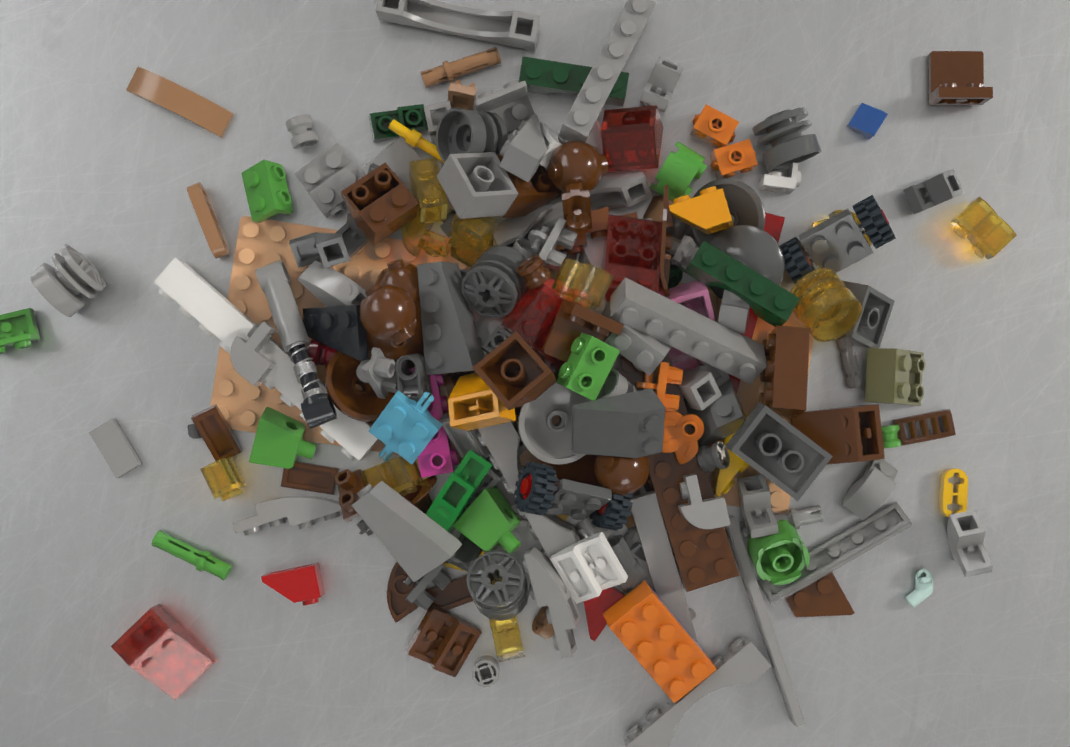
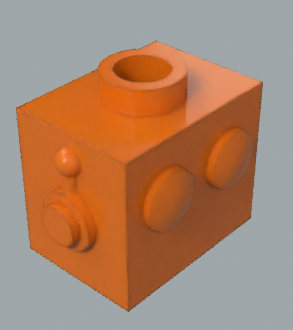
M706 104L701 114L698 113L693 118L694 127L689 135L718 149L733 142L736 136L734 131L739 121Z
M750 139L715 149L710 154V166L712 171L715 172L717 180L747 173L758 165L756 152L753 150Z

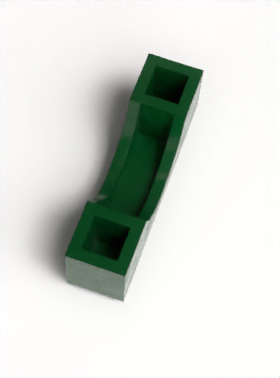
M523 56L519 83L525 81L527 92L545 95L558 92L578 95L592 67ZM620 73L605 104L623 107L629 73Z
M706 241L702 242L684 273L706 286L719 287L737 295L753 309L754 315L774 327L777 325L782 326L787 322L800 299Z

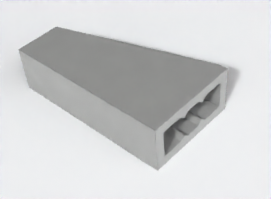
M380 481L374 487L370 483L357 493L360 498L351 505L413 582L451 558L462 545L457 538L383 481Z

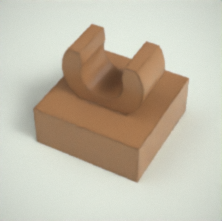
M461 80L450 83L447 101H450L451 109L474 110L477 91L475 84L471 83L470 86L460 85Z

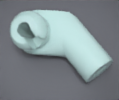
M920 569L917 572L915 590L905 597L912 608L916 607L933 593L934 579L932 573L927 569Z

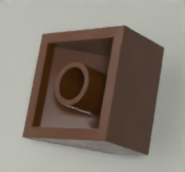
M517 331L472 367L508 410L536 400L557 382L550 368Z

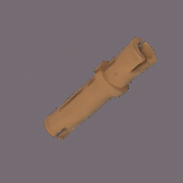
M493 47L456 61L442 62L443 65L421 71L420 73L425 88L446 81L450 83L460 76L501 64V59L497 47Z

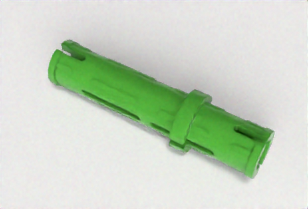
M161 530L156 533L152 540L153 547H157L196 566V570L200 572L204 570L224 581L231 571V564L211 556V552L207 550L203 552Z

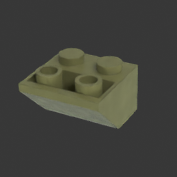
M868 348L865 402L921 406V400L924 396V387L922 385L923 372L926 366L924 353L895 348Z

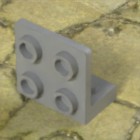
M514 80L503 86L504 89L494 93L493 90L480 94L478 96L479 99L474 101L476 110L497 113L506 125L507 135L513 133L515 129H518L523 119L528 121L534 113L527 96V84L525 81L519 83L518 80Z

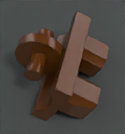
M581 183L567 184L566 193L561 194L563 217L566 220V228L580 233L592 228L589 190L583 191Z
M346 469L335 475L339 491V505L342 509L343 520L347 523L356 516H359L351 505L360 498L357 493L366 486L364 472L361 469L354 472Z

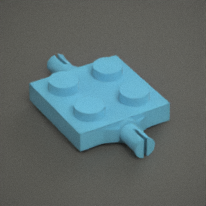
M399 390L393 396L369 429L372 435L385 444V447L379 453L380 459L387 452L383 461H388L395 452L410 464L415 462L443 425L427 410L434 400L433 395L425 401L430 393L424 392L418 402L409 399Z

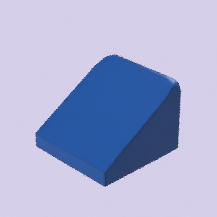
M861 103L847 126L870 140L876 134L888 114Z

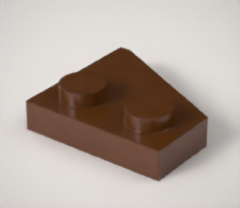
M832 572L785 598L795 617L841 616L855 613Z

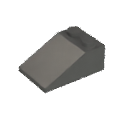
M652 388L572 405L571 450L573 453L629 458H639L660 453L663 449L665 406Z
M760 402L725 446L796 501L800 500L833 457Z

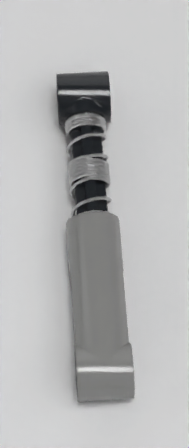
M278 260L256 269L255 273L258 282L265 293L284 352L291 354L290 361L294 363L293 370L298 379L297 382L302 385L301 393L303 394L304 401L301 403V409L309 428L312 429L337 419L334 404L330 400L328 393L325 394L323 388L319 386L318 382L320 380L316 378L317 369L314 362L311 361L313 358H310L307 352L310 340L290 286L291 280L283 261Z

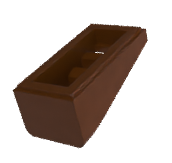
M950 409L892 420L893 425H899L897 436L901 440V446L956 435ZM937 417L941 419L943 431H940ZM926 419H930L933 431L931 434H929ZM915 421H919L921 436L917 435ZM904 423H908L911 438H906Z

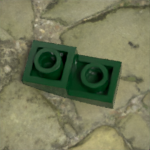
M424 104L397 107L396 110L369 114L373 142L400 137L388 129L393 119L410 130L414 128L420 133L428 131Z

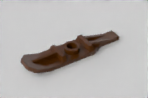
M664 185L660 277L665 296H670L668 282L671 255L665 254V249L671 250L672 233H666V228L673 227L668 200L669 185Z

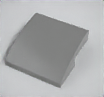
M400 136L364 165L361 170L367 175L370 164L374 163L380 166L386 163L415 198L434 183L437 177L415 150L405 142L406 140Z

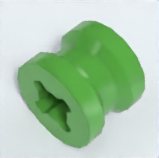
M899 425L881 426L884 448L901 446V440L897 436Z

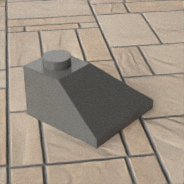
M841 280L839 288L835 293L833 307L846 335L869 348H880L895 301L869 285Z
M731 379L718 387L722 396L702 411L690 408L685 398L683 399L688 414L697 415L704 423V433L698 440L699 447L707 446L736 433L747 418Z

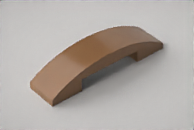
M137 67L126 89L128 92L179 115L221 138L234 115L208 99L141 67Z

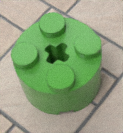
M679 141L675 144L679 150L677 153L670 152L655 179L659 180L658 184L651 183L649 187L664 196V185H669L668 199L671 201L678 197L689 195L692 191L689 184L694 177L699 180L707 167L703 163L705 157Z
M783 519L777 521L778 534L751 538L749 533L747 545L748 554L759 577L764 581L765 579L771 581L774 585H784L797 580L802 575L801 571L805 565L808 567L810 562L809 552L798 531L789 521Z

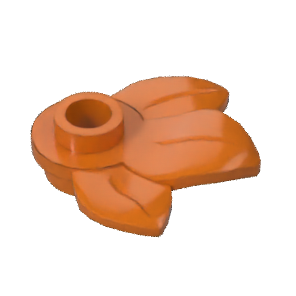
M665 411L662 452L672 453L675 451L679 464L689 462L697 454L699 449L698 440L704 433L702 419L694 414L683 416L677 411ZM692 424L695 427V432L688 433L685 430V426Z

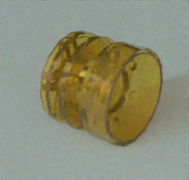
M828 268L817 269L806 274L790 291L800 298L793 312L806 328H810V334L816 341H833L843 336L853 328L862 314V304L835 271Z

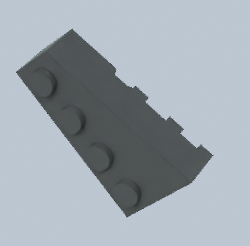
M439 261L417 265L426 375L475 372L472 367L484 358L481 350L483 344L481 338L477 337L473 324L475 321L473 312L469 311L468 304L465 302L461 292L463 279L458 263Z

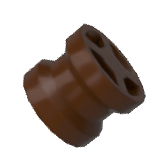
M539 255L529 257L516 269L518 275L526 279V286L529 289L541 286L552 275L549 268L542 265V258Z

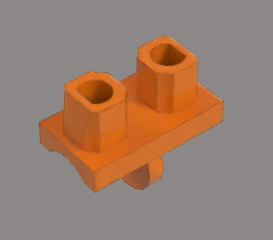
M660 362L657 368L656 384H653L654 373L650 376L645 373V381L636 382V388H642L643 390L652 388L665 406V411L678 410L680 396L665 393L667 383L681 385L683 370L669 366V363Z

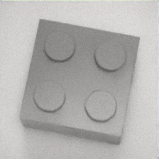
M495 152L450 154L438 173L437 178L459 219L503 216L517 197L518 192L505 169L499 167L501 162Z

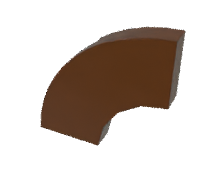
M398 562L395 563L390 573L387 586V603L395 623L419 607L414 602L410 604L405 600V597L415 587L417 581L408 587L404 583L408 574Z

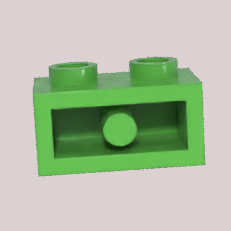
M581 332L580 336L574 340L571 346L572 353L568 361L559 370L557 383L594 401L620 350Z

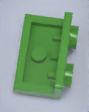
M262 160L241 173L253 222L261 223L277 213L288 215L293 213L291 196L285 178L286 174L281 164Z
M32 308L0 315V354L6 352L5 348L12 346L15 349L28 348L32 346L31 342L40 340Z

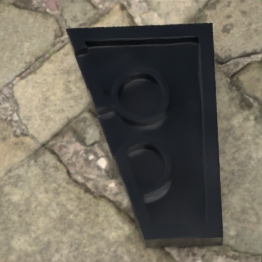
M360 305L303 308V323L309 338L359 361L369 360L367 332L360 319Z

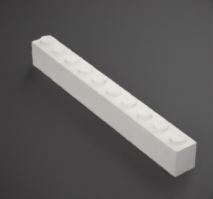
M175 257L154 281L160 287L158 292L168 301L174 299L180 304L178 310L189 319L195 317L200 322L198 327L211 337L214 334L221 340L219 345L229 354L236 336L242 337L246 341L249 339L247 334L255 323L184 261ZM270 338L260 352L275 363L276 366L262 383L271 390L275 387L282 393L280 396L281 400L290 407L296 405L302 411L301 403L304 401L303 394L301 393L302 385L297 382L298 379L293 370L294 363L290 361L291 354L284 352L283 347ZM322 381L318 382L319 386L323 388L324 393L326 394L327 390L325 384ZM335 407L337 419L320 425L323 429L320 433L331 443L336 440L342 445L341 452L352 461L355 458L363 460L379 441L378 438L369 432L372 425L369 422L352 419ZM301 413L300 416L305 420L303 413Z

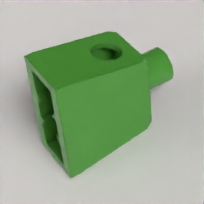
M266 407L259 420L249 462L290 469L293 468L298 455L313 460L317 444L303 440L306 430L305 424L270 407Z
M496 486L484 489L453 525L455 529L487 552L495 550L501 545L508 554H512L521 545V542L512 534L514 529L520 524V519Z

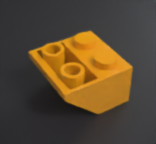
M716 186L701 190L700 196L691 199L689 195L681 196L673 200L674 204L669 205L670 212L674 218L707 235L734 226L723 188L717 190Z
M477 373L459 377L448 398L450 427L470 431L516 421L515 408L508 410Z

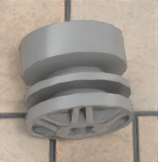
M65 244L60 249L62 256L57 253L52 256L57 269L43 263L30 275V279L36 289L54 308L65 316L72 317L85 304L79 293L93 299L96 296L94 289L101 292L106 287V284L96 267L83 254Z

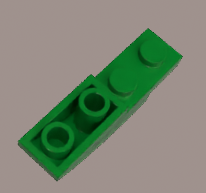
M469 449L455 472L450 475L426 515L450 532L493 464L472 449Z

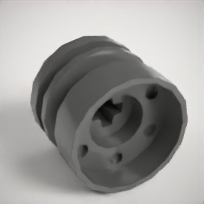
M805 107L778 112L767 117L752 128L755 136L767 134L757 140L759 146L770 144L772 148L762 154L767 172L787 168L793 162H803L822 152L816 134H802L803 131L812 125L810 120L798 122L808 116V111Z
M452 108L446 111L439 121L436 132L437 151L444 162L450 154L495 152L496 155H500L502 147L508 140L506 125L497 113Z
M504 245L491 246L484 250L462 280L461 292L469 307L481 316L491 319L502 318L510 314L528 288L526 286V279L519 276L516 272L517 267L526 260L525 257L514 248Z
M487 552L475 559L469 567L466 578L468 591L481 614L492 620L503 621L512 619L522 612L528 602L529 588L523 568L515 557L507 552Z

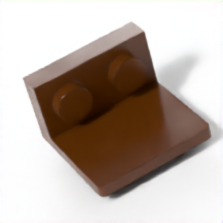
M932 51L929 53V105H983L993 98V87H984V54L982 51Z
M563 299L542 352L567 362L572 353L571 346L574 340L580 336L581 332L604 342L610 332L620 335L624 325Z

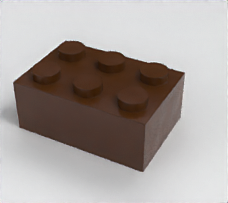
M777 325L762 342L767 367L760 373V381L764 382V392H760L759 402L769 407L782 418L796 419L806 411L810 328Z

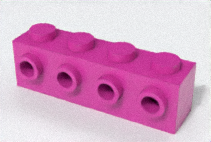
M410 368L409 370L414 373L415 368ZM429 375L434 400L427 410L439 421L445 415V412H449L447 397L441 396L440 386L444 385L443 375ZM441 426L418 456L421 478L454 472V466L459 465L456 449L451 450L450 438L443 426Z

